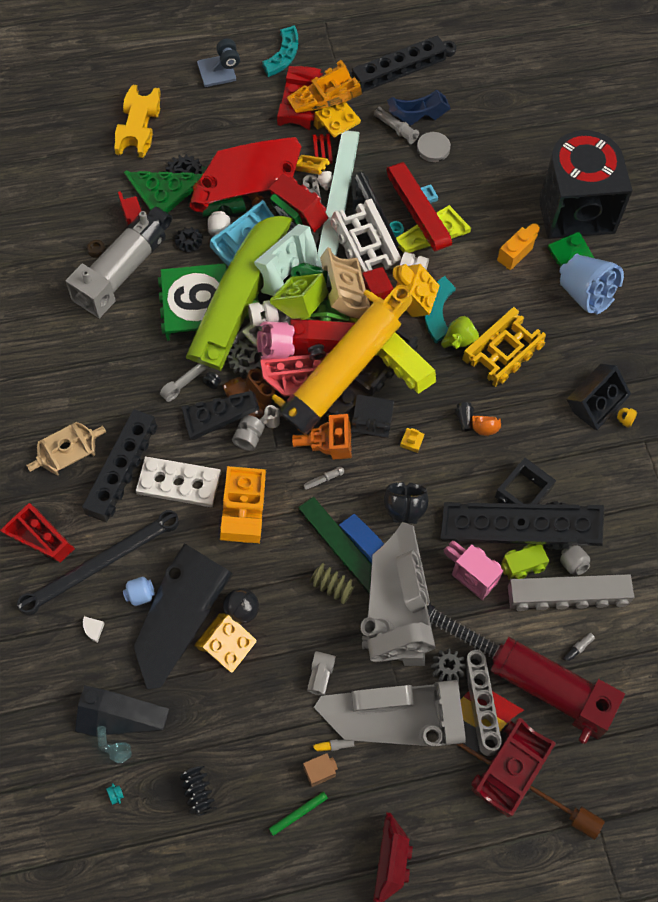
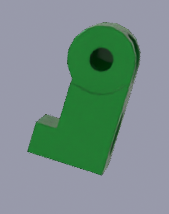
M301 263L291 270L292 277L323 273L327 285L328 271L323 270L320 266Z

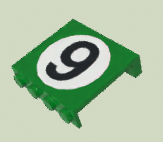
M226 263L161 269V277H158L159 288L162 287V292H159L160 303H163V307L160 308L161 319L164 318V323H161L162 334H166L167 341H170L171 333L198 330L211 299L226 272Z

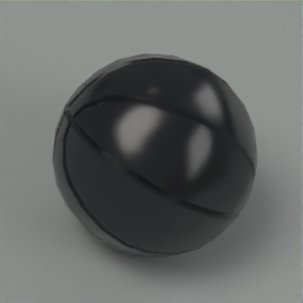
M245 588L232 590L226 595L223 603L224 614H229L232 620L238 624H246L252 621L259 609L258 598L252 591Z

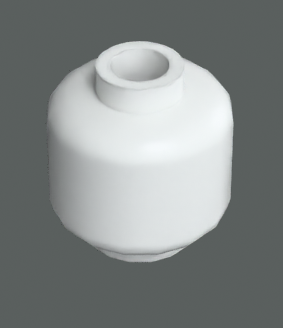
M213 212L208 217V232L212 236L219 234L231 225L230 217L225 212Z

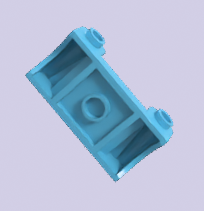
M262 200L219 234L214 235L210 240V248L229 266L249 231L260 221L274 217V215Z

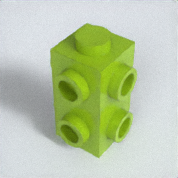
M529 544L523 550L507 552L501 562V569L504 575L508 576L509 580L515 578L523 579L529 573L534 572L538 574L543 572L549 563V559L542 544Z

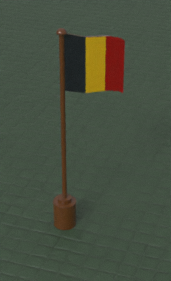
M492 691L499 731H501L511 719L525 710ZM467 692L461 699L466 740L465 743L456 745L490 765L492 761L477 753L480 748L470 694ZM484 699L477 700L480 705H487ZM481 720L484 726H491L489 720ZM486 740V741H485L486 745H487L489 742H491V740ZM530 786L529 790L570 814L569 819L572 821V827L594 840L597 838L605 820L582 806L572 811L533 786Z

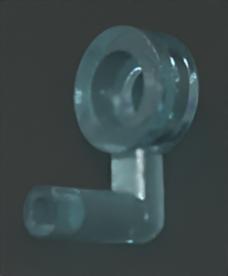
M97 727L99 749L109 753L110 759L116 763L127 761L131 757V746L125 742L113 745L108 744L106 727Z

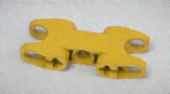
M132 85L125 96L123 104L124 113L129 114L126 125L118 124L116 127L115 153L121 155L126 147L136 146L138 148V157L144 158L151 146L153 136L152 128H147L149 118H158L160 112V88H154L151 94L141 96L138 95L137 85Z

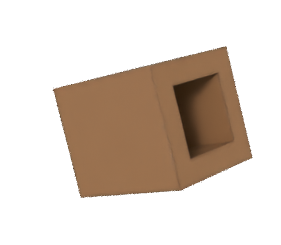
M327 753L303 763V768L311 787L336 776L335 770L338 769L334 758H329Z

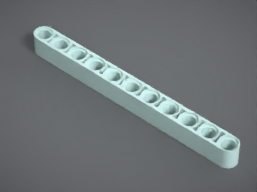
M347 130L341 135L326 209L329 219L323 224L316 266L322 267L320 257L327 247L331 248L332 253L337 256L338 234L331 226L330 220L334 211L338 210L339 212L343 210L345 213L359 142V132ZM328 273V277H327V287H330V286H331V282H330V277H329V273Z

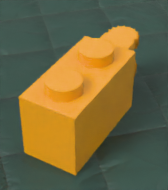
M530 224L526 229L522 227L500 248L497 261L509 270L514 268L533 249L535 239L538 236L537 233L540 230L538 224Z

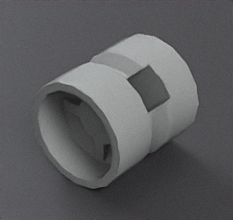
M247 415L241 418L238 425L239 429L235 431L232 442L241 449L253 451L259 441L258 437L261 436L265 428V424L260 419Z

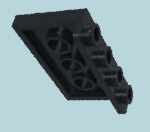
M398 329L395 333L416 351L418 338L416 336L411 338ZM375 355L352 382L373 396L376 391L380 392L385 385L384 382L387 379H391L395 372L390 366L388 367L384 364L379 355Z

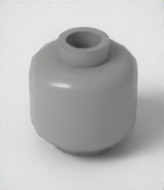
M569 546L562 550L560 562L570 574L581 575L589 569L590 557L580 546Z

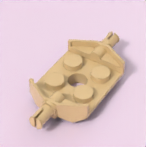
M75 422L38 441L37 460L29 463L27 467L30 472L43 467L55 475H59L57 471L90 454L95 456V439L106 433V430L102 425L92 431V429H88L83 424ZM65 442H69V443H70V447H69V448H67V449H61V448H60L63 443H65Z

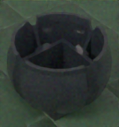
M396 482L387 486L384 495V505L393 522L417 524V520L425 514L428 508L429 499L427 489L424 486L410 482L407 486L404 482Z

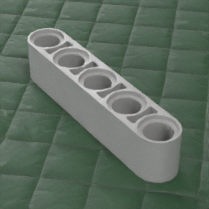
M472 650L468 653L465 661V672L480 751L484 755L493 756L501 745V736L488 667L484 653L479 650ZM476 659L480 665H474L470 660ZM474 679H480L484 684L477 685ZM484 699L487 705L482 706L477 700ZM481 720H489L491 726H484ZM486 740H491V741H493L494 744H495V747H494V748L488 747V746L486 745L485 741H486Z

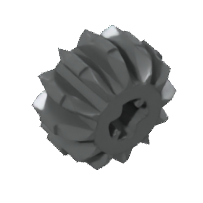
M447 649L445 654L440 650L438 656L433 657L434 663L431 664L430 668L435 670L432 674L433 677L440 676L438 682L443 681V679H446V681H451V679L459 681L458 677H464L465 673L462 670L466 669V665L462 664L464 657L457 658L458 651L451 654V650ZM445 664H447L448 666L452 665V669L450 670V668H445Z

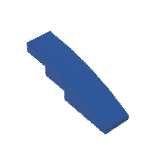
M353 514L339 526L372 565V555L384 543L361 519Z

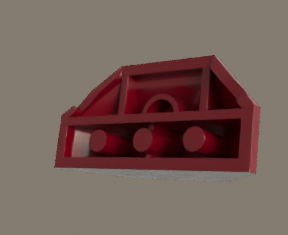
M386 812L373 902H385L402 889L404 883L409 881L410 869H406L407 859L411 860L413 846H409L410 839L393 815Z

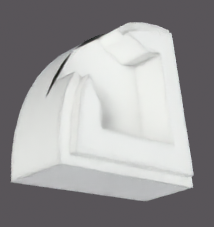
M84 617L83 628L85 633L92 641L98 643L104 622Z

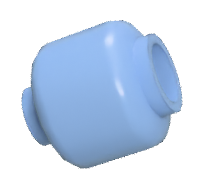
M139 577L126 583L123 595L126 602L130 601L133 606H138L150 602L155 592L151 580Z

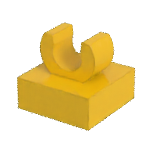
M406 428L400 447L418 453L425 434L413 428Z

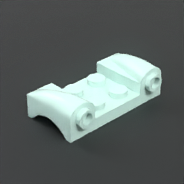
M298 224L254 262L264 278V286L261 289L262 293L274 296L284 285L283 280L291 274L293 267L301 263L316 264L318 261L317 249L309 226Z

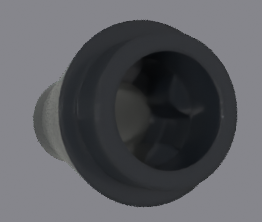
M470 402L457 404L455 411L461 425V430H473L472 416L474 407H472Z

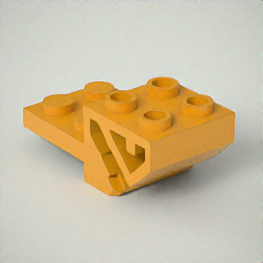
M227 466L220 540L260 544L265 469Z

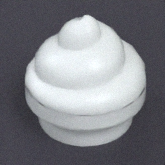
M325 171L321 175L318 174L317 180L320 186L324 187L325 190L331 187L332 172Z

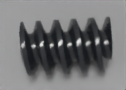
M205 766L193 767L180 775V780L185 781L182 784V788L188 789L184 793L185 797L190 798L186 802L187 806H193L189 810L191 815L201 816L217 810V807H210V804L215 801L214 798H207L212 793V790H205V787L210 784L209 781H203V778L208 776V774L200 772Z

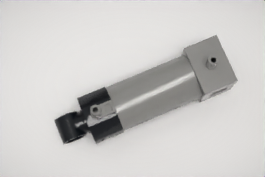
M154 207L148 215H146V212L141 211L125 228V231L90 267L82 263L65 280L71 300L100 319L116 302L114 292L166 239L164 230L170 226L172 216L159 207Z

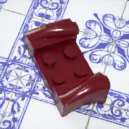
M522 718L517 719L514 723L512 721L508 723L504 729V732L507 733L504 743L486 772L481 776L477 774L471 783L474 794L506 817L513 816L556 744L553 740L534 731Z

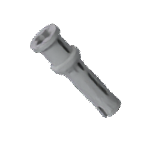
M381 107L375 110L374 116L393 128L398 136L407 139L409 144H413L419 136L418 130H413L409 127L408 123L399 121Z

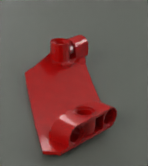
M296 137L282 138L217 151L202 177L193 186L194 192L190 208L196 212H203L210 203L270 191L269 187L282 174L289 178L293 177L301 150L299 141Z

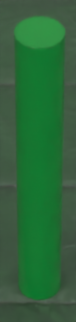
M323 791L270 827L271 834L273 836L326 801L328 797Z

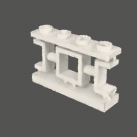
M372 199L366 200L364 204H358L356 208L357 214L346 217L343 210L339 212L338 210L334 211L330 220L331 226L336 230L338 240L343 244L347 258H358L361 273L373 270L371 266L383 263L386 270L389 268L393 269L399 265L401 257ZM366 218L368 224L361 226L359 220ZM352 223L355 229L348 232L345 225ZM367 232L373 244L361 247L356 235ZM381 248L384 255L377 257L374 251ZM367 253L370 259L363 263L360 256Z

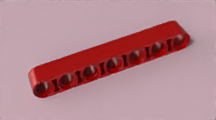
M401 162L387 167L386 170L390 182L433 251L436 252L452 246V239L448 230L406 164Z

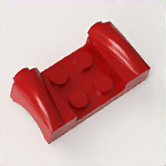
M289 66L283 99L277 115L278 126L295 123L307 130L311 129L312 121H315L316 111L296 113L287 97L304 85L307 87L311 85V80L315 77L320 78L324 76V73H321V69L306 66Z

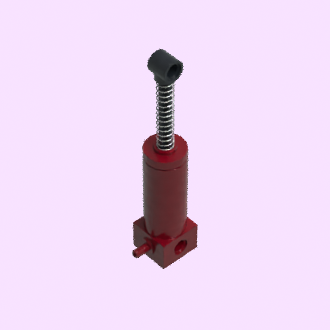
M429 603L427 609L431 624H435L436 627L439 626L441 630L444 629L450 635H455V638L458 637L460 640L465 641V643H469L470 646L478 648L479 651H483L489 657L492 656V662H494L490 670L492 673L574 718L572 725L582 730L578 739L580 743L586 744L590 735L599 740L608 731L625 693L600 679L593 684L522 643L516 642L511 637H508L505 644L496 645L494 642H490L489 639L481 637L480 634H476L475 631H471L470 628L467 629L465 626L460 625L461 623H456V620L453 621L451 618L446 617V615H442L441 612H437L435 607Z

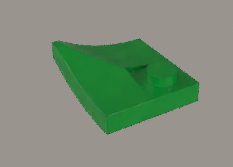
M580 232L553 242L547 247L560 267L563 264H567L575 254L594 258Z

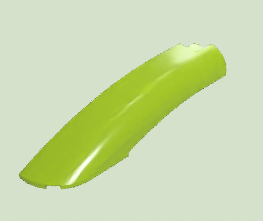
M286 216L269 217L257 223L249 231L211 299L187 352V359L219 371L222 370L237 333L248 313V304L253 303L264 283L262 273L254 262L287 234L293 220L292 218Z

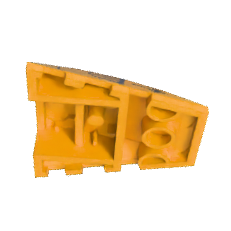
M340 60L337 62V67L334 69L328 68L324 71V76L320 78L315 77L311 80V85L308 87L304 85L288 96L287 99L296 113L317 110L340 104L362 95L360 83L355 77H350L346 65Z

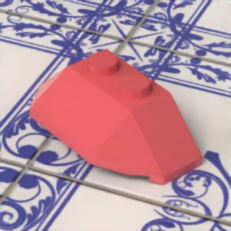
M310 355L291 356L286 359H262L260 363L263 379L282 396H291L325 357L318 360H311Z

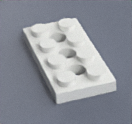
M145 456L136 493L138 495L213 507L221 469ZM163 475L165 479L162 482H156L155 477ZM177 478L184 480V483L179 486L173 482ZM200 481L203 483V486L195 489L192 487L193 483Z

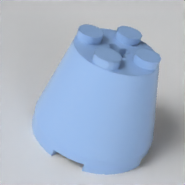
M575 254L567 264H563L559 271L561 273L560 285L586 312L595 314L603 312L615 300L613 295L617 288L622 286L624 278L623 269L617 264Z

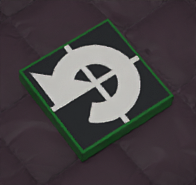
M276 194L270 197L278 216L292 218L291 224L293 227L298 224L303 225L298 212Z

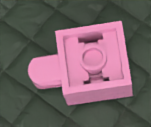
M451 541L449 546L444 549L445 555L455 562L452 576L483 601L498 584L503 573L500 564L495 560H490L485 556L486 554L482 549L473 545L465 550L456 541Z

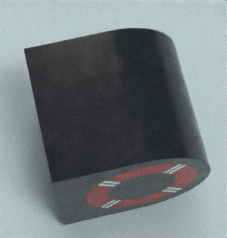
M579 130L564 135L555 144L539 197L547 239L565 238L577 232H580L582 236L616 233L633 190L622 151L608 136L595 131Z

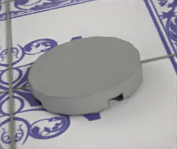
M428 132L419 138L417 151L422 159L429 162H439V160L447 158L451 144L445 135L439 132Z

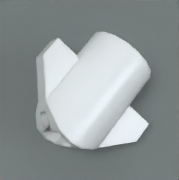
M273 405L267 406L264 416L260 420L267 427L276 428L280 424L281 415L278 412L279 408Z

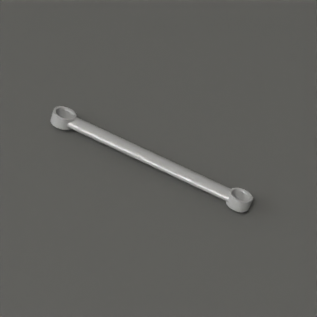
M248 323L238 331L233 344L237 345L239 340L242 341L246 338L243 330L249 327L251 323ZM198 363L177 381L164 385L160 395L167 402L174 400L180 393V389L206 370L208 366Z

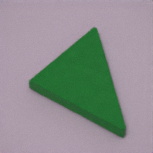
M124 172L150 210L154 207H159L167 213L193 192L194 184L203 175L184 172Z

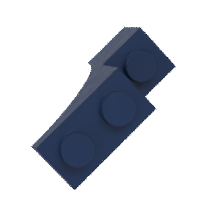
M438 90L415 100H399L394 97L387 100L390 113L410 126L425 115L436 120L451 109L446 96Z

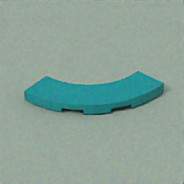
M295 25L280 30L282 37L280 51L271 58L262 61V67L268 77L284 70L295 58L298 50V33Z
M445 276L437 281L440 286L430 315H425L426 328L435 343H438L446 336L448 327L443 318V306L447 298L456 290L454 285Z

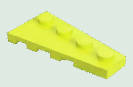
M450 205L437 212L451 239L471 232V227ZM418 225L396 237L399 243L398 247L403 253H411L430 246Z

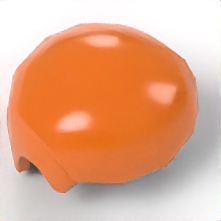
M472 416V427L479 435L490 436L497 433L501 428V419L497 420L496 417Z

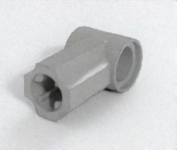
M315 651L308 692L325 696L336 656Z

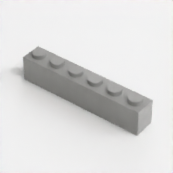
M631 574L511 579L508 584L510 609H516L517 611H525L528 608L546 610L549 607L566 609L569 606H576L581 609L587 608L589 605L603 608L616 604L617 607L628 606L635 598Z

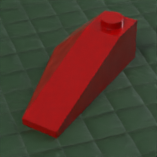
M291 319L290 325H293L295 330L293 335V345L295 347L293 356L311 355L308 353V348L318 344L324 345L323 351L330 353L355 323Z

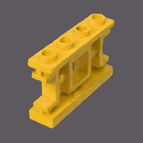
M515 307L508 311L464 351L462 360L467 364L471 362V365L474 367L477 363L481 362L491 371L487 379L489 381L492 380V385L495 387L499 383L503 384L511 372L515 373L524 360L527 362L533 356V352L536 349L539 351L546 343L544 341L546 337L544 332L540 334V330L537 329L531 334L521 326L524 317L518 315L519 310ZM511 325V329L516 332L514 336L506 330ZM522 338L530 344L525 349V345L519 341ZM503 340L515 348L508 356L496 347ZM487 346V351L492 354L490 358L482 353ZM497 360L506 366L500 372V367L495 364Z

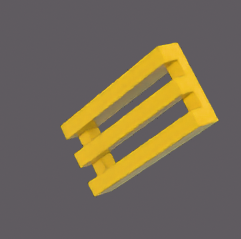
M301 155L297 161L295 171L321 175V170H325V165L328 166L330 163L327 158Z

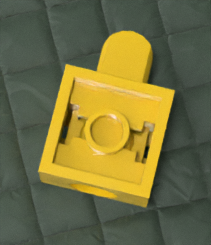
M403 264L394 267L393 277L397 281L396 287L399 285L407 286L412 296V303L406 311L412 317L430 315L440 285L421 264L411 266ZM406 294L400 295L399 299L405 298Z

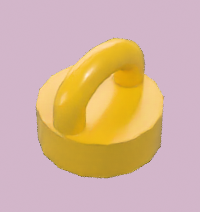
M622 408L619 410L617 418L619 422L623 423L622 425L629 428L633 424L638 412L631 408ZM624 412L627 413L625 419L622 418Z

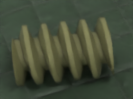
M322 563L315 570L309 583L313 582V587L315 588L320 586V591L322 592L327 589L328 596L334 593L335 600L341 597V603L344 604L355 587L351 586L352 579L344 582L345 575L337 578L338 571L330 574L332 568L329 567L327 570H324L325 563Z

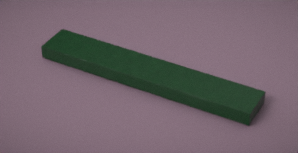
M312 497L298 507L299 512L370 595L371 563L315 497Z

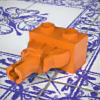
M348 414L329 415V422L322 424L319 428L312 429L308 435L292 436L293 447L311 446L312 451L320 450L324 454L331 455L333 460L351 458V423Z

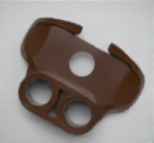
M251 369L245 379L237 377L222 384L228 398L230 395L253 391L260 410L249 415L258 419L264 416L265 408L271 405L273 401L272 396L275 394V389L263 379L262 371L259 369Z

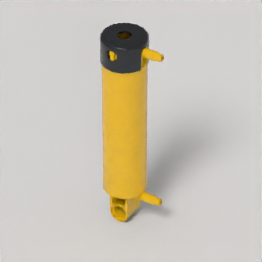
M399 285L395 287L385 300L365 290L364 295L373 302L372 305L296 392L286 401L277 395L272 396V400L280 406L279 414L303 435L309 434L326 411L399 329L401 323L398 319L412 303V296L407 286ZM406 294L405 298L399 299L400 295Z

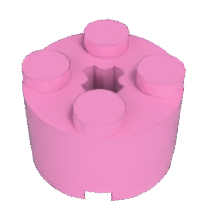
M264 321L261 323L260 326L263 327L257 333V350L262 353L263 356H260L262 359H286L294 354L293 335L295 330L293 325H289L287 322Z

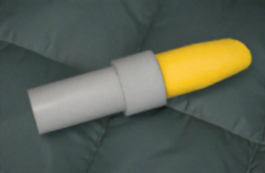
M335 739L315 744L313 747L316 751H335L341 748L354 747V741Z

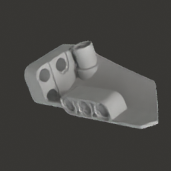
M404 522L400 524L391 538L372 555L368 617L361 623V632L367 636L369 656L373 662L403 659L435 649L427 609L430 600L414 526Z
M457 680L435 682L433 685L414 687L412 685L325 695L321 696L314 706L317 712L344 740L434 747L465 743L466 740ZM428 731H434L437 734L436 742L432 743L427 740L426 733Z

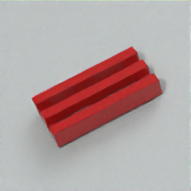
M316 134L313 135L315 157H319L317 141H320L322 158H325L324 141H326L328 161L332 164L330 134H326V136L320 134L318 137H316Z

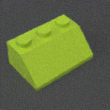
M319 273L290 277L269 300L270 304L292 319H308L329 294L324 275Z

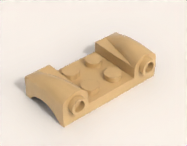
M327 247L320 259L323 270L328 271L332 290L328 295L331 307L346 316L359 319L370 307L368 298L364 295L366 288L358 258H338L332 253L331 248Z

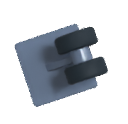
M223 39L218 42L216 50L219 56L197 61L205 87L236 81L233 68L239 65L240 56L232 39Z

